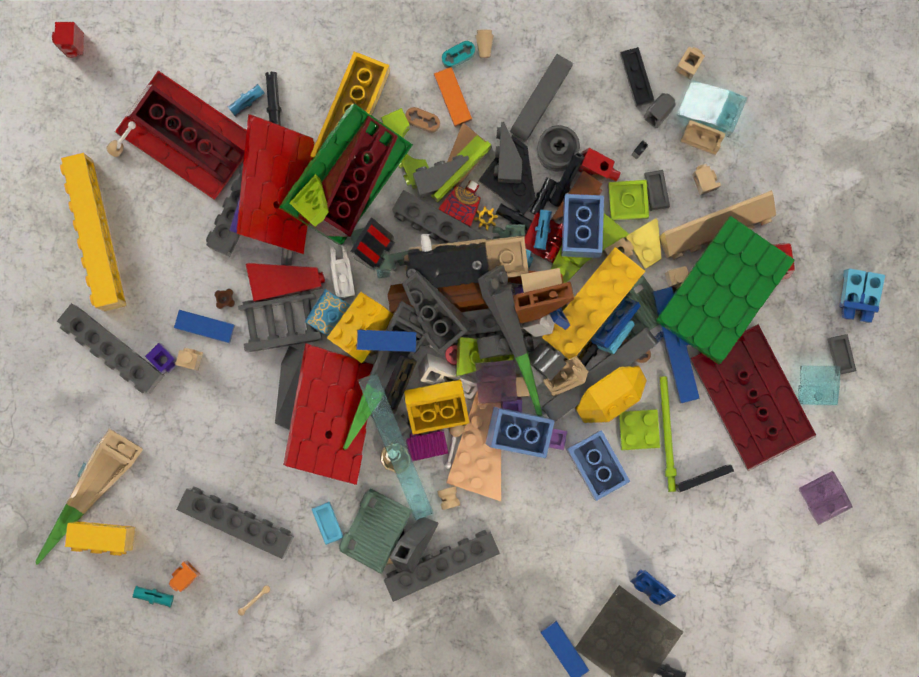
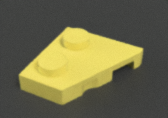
M657 218L624 237L633 245L634 249L632 251L644 270L661 260Z

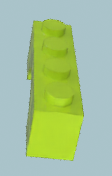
M402 108L381 117L384 125L403 138L410 130V125ZM408 154L398 165L399 168L403 167L406 173L403 175L407 186L411 184L412 189L417 188L413 178V173L416 172V169L425 166L427 169L429 168L425 159H415Z

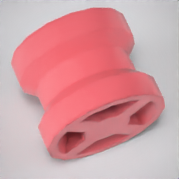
M457 345L450 346L445 353L447 362L452 365H457Z

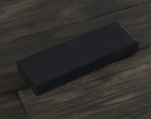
M639 47L620 52L635 106L654 102V96Z
M399 355L379 403V410L393 414L396 413L417 360Z
M730 464L724 465L676 484L677 492H683L734 472V469Z

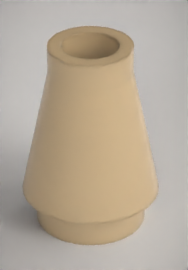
M477 30L475 37L479 57L489 58L491 57L494 37L492 30Z

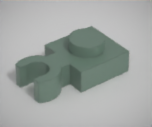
M506 225V230L500 227H493L492 233L500 235L493 237V239L524 236L525 238V225Z

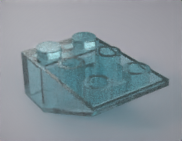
M691 81L677 116L726 133L725 136L729 138L735 129L747 97L730 90Z

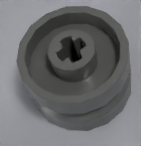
M563 125L551 126L546 129L540 136L537 146V158L541 165L551 171H564L573 153L579 152V138L572 129Z

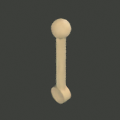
M264 586L262 591L246 606L238 609V614L243 616L245 611L262 595L270 592V587Z

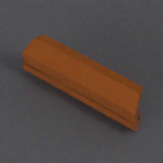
M479 283L437 288L461 312L489 309L483 299ZM403 284L390 286L388 301L389 310L392 314L395 313L401 301L413 307Z

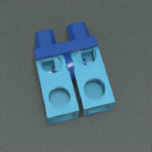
M850 268L844 270V283L839 308H842V318L853 320L856 310L861 311V322L872 323L874 313L879 311L885 275Z

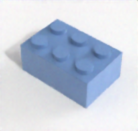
M565 194L563 201L562 256L601 257L603 248L604 196Z
M493 407L485 444L491 448L546 458L555 420Z
M602 430L566 449L595 501L630 482Z

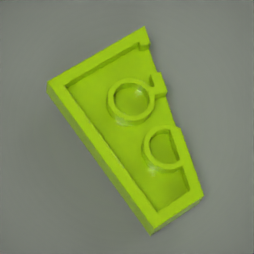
M315 174L291 200L290 204L316 227L325 219L329 211L321 179Z

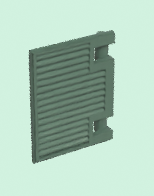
M643 275L625 296L639 302L641 306L630 319L634 322L635 326L625 338L628 340L646 327L652 330L659 325L656 322L658 314L652 294L654 290ZM641 284L644 289L636 294L634 288Z
M370 488L369 491L365 492L360 502V509L349 532L344 535L339 545L340 552L382 574L413 510ZM371 497L377 499L374 508L368 506ZM351 539L357 542L353 550L347 547Z

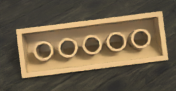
M772 190L663 232L660 235V243L666 258L672 257L675 260L684 256L683 252L690 250L693 253L702 249L701 245L708 244L709 246L730 216L751 230L754 229L756 224L761 223V226L772 222L771 218L776 216Z

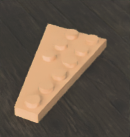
M482 374L480 386L477 389L468 416L470 424L465 425L446 483L501 501V449L491 448L485 444L493 407L501 408V379Z

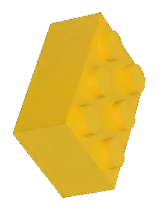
M360 292L327 339L360 363H363L372 350L356 349L357 330L386 331L393 314L384 306Z
M461 380L405 390V402L412 434L470 424Z
M81 521L70 522L67 524L65 547H71V551L76 552L91 549L90 553L102 554V552L110 551V555L121 556L126 554L127 551L133 550L135 527Z

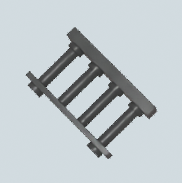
M311 291L300 292V296L258 303L249 300L244 301L243 305H239L238 310L246 311L250 336L249 343H244L245 352L322 341V333L320 331L317 332V329H314V327L307 323L305 334L298 335V332H295L291 303L303 302L306 320L312 311L310 300H315L316 295L314 293L311 294ZM284 305L288 333H286L287 337L279 338V335L276 334L272 306ZM265 308L269 333L268 340L260 341V338L257 337L253 309Z

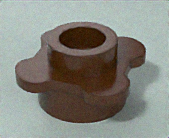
M231 289L226 291L217 290L215 292L217 308L222 309L226 306L233 307L235 305Z

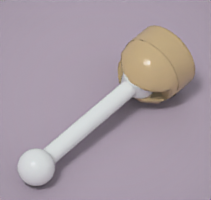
M129 122L127 130L119 141L113 140L108 144L106 149L110 155L114 157L121 155L124 149L122 142L131 129L136 127L135 122Z
M465 425L449 428L453 438L448 460L444 464L446 469L452 467L451 459L456 437L463 434Z

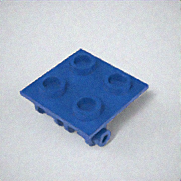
M640 569L636 573L637 576L630 580L634 584L635 589L645 593L654 604L661 606L676 597L646 570Z

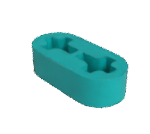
M463 41L446 50L442 54L443 65L446 68H455L470 60L475 55L474 44L470 41ZM465 46L467 48H471L470 54H467L466 52L462 54L460 53L464 51L463 47ZM448 55H450V57H454L457 55V57L453 59V63H451L450 61L446 62Z

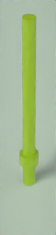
M667 376L660 377L667 468L665 469V477H667L668 492H676L675 476H677L676 468L674 469Z

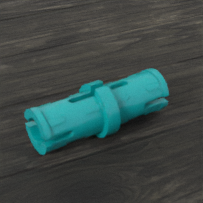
M138 586L135 587L132 596L133 598L148 601L152 605L156 603L170 608L174 600V595L158 592L157 589L150 590Z

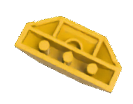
M639 365L619 367L589 387L575 409L584 423L610 422L641 400L647 379Z

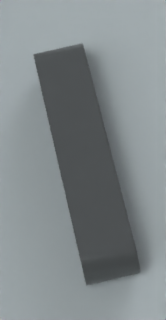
M556 54L510 130L511 133L524 141L528 140L574 63Z

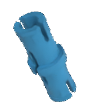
M256 84L247 93H242L239 99L227 107L236 116L247 106H252V102L265 93Z
M540 210L538 227L535 228L537 234L534 248L546 250L548 233L551 231L549 225L552 211Z

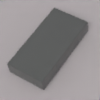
M658 170L644 173V179L647 180L650 211L669 208L670 203L664 171Z
M848 334L827 338L836 376L857 371Z

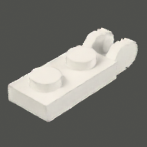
M346 244L341 247L343 259L336 260V249L332 246L330 247L332 260L330 262L335 294L340 299L356 297Z

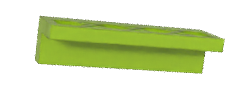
M476 135L458 154L464 157L468 156L469 160L435 194L430 196L438 203L491 150V144Z

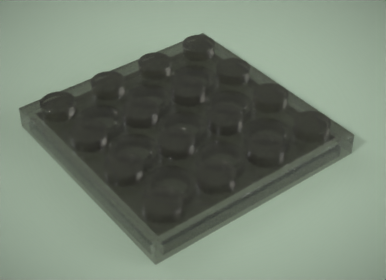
M619 585L579 641L575 650L611 677H653L683 634V631Z

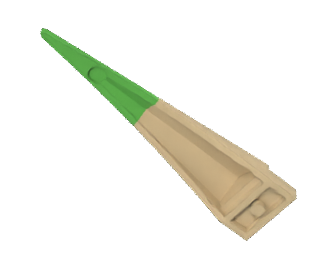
M108 429L94 449L35 561L36 565L44 559L66 534L67 524L78 521L133 465L142 452V447L114 430Z

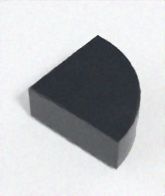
M642 140L633 151L632 156L638 159L648 147V144Z

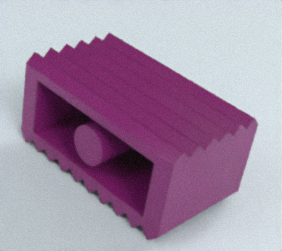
M440 429L429 431V434L421 435V433L409 434L410 438H407L406 442L410 461L449 454L444 431H440Z

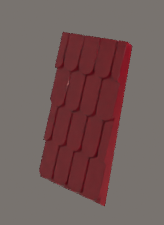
M759 324L744 331L721 364H717L703 353L691 358L693 367L747 471L816 437L813 427Z

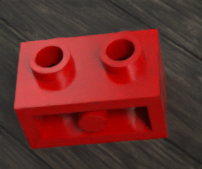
M55 22V32H52V42L66 57L76 58L77 55H83L84 32L75 22Z

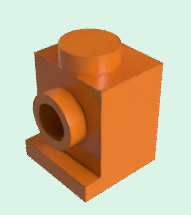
M188 560L181 564L183 568L179 567L172 573L173 578L170 580L169 585L175 591H184L200 575Z

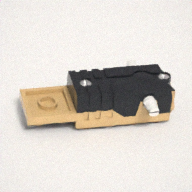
M429 234L421 235V247L409 248L408 254L404 256V265H407V279L418 271L436 289L479 283L478 278L496 266L504 265L508 277L529 273L524 236L431 245Z

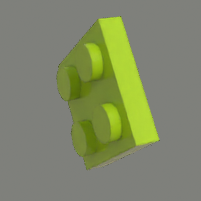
M647 180L608 182L610 218L613 221L649 218Z
M658 409L624 411L619 415L621 450L660 448Z

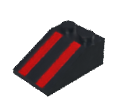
M371 217L350 252L356 261L375 271L376 267L380 268L385 260L383 256L386 251L390 252L395 244L393 241L394 236Z

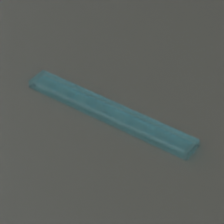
M375 373L359 379L358 382L410 509L413 510L412 513L415 520L433 514L432 507L378 374Z

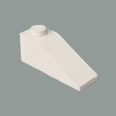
M429 353L425 355L418 367L420 381L430 385L461 380L464 396L469 399L473 397L480 386L479 382L467 374L456 376L457 368Z

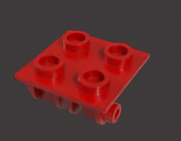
M536 212L525 235V246L527 250L532 251L531 253L553 264L562 246L563 224L550 220L549 229L551 231L548 233L546 250L534 248L537 234L535 228L538 227L540 216Z

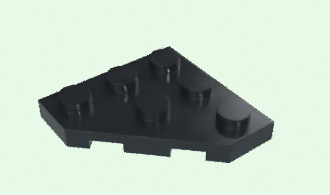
M512 135L511 138L522 159L521 183L498 182V177L494 176L495 165H499V158H495L478 182L525 215L536 199L528 146Z

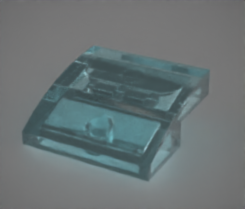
M800 366L799 403L801 405H838L840 366Z

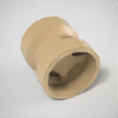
M456 486L437 491L438 496L442 500V510L461 505L456 497Z

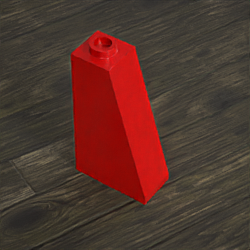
M246 264L252 297L255 303L296 295L300 292L323 289L322 283H325L323 272H319V269L316 267Z

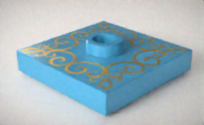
M325 289L305 322L328 336L350 307V304Z

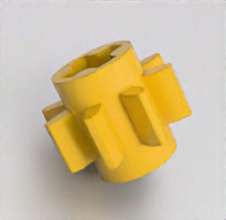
M484 206L483 211H476L479 217L474 218V221H479V229L483 226L488 231L490 225L496 226L493 220L498 219V216L493 215L494 208L489 211ZM485 214L490 218L488 222L482 219Z

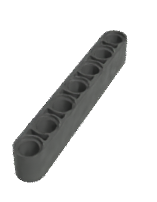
M647 327L629 339L628 342L620 346L615 354H610L590 369L585 383L556 395L541 408L550 419L556 422L580 403L581 398L589 387L617 368L629 366L654 347L658 341Z

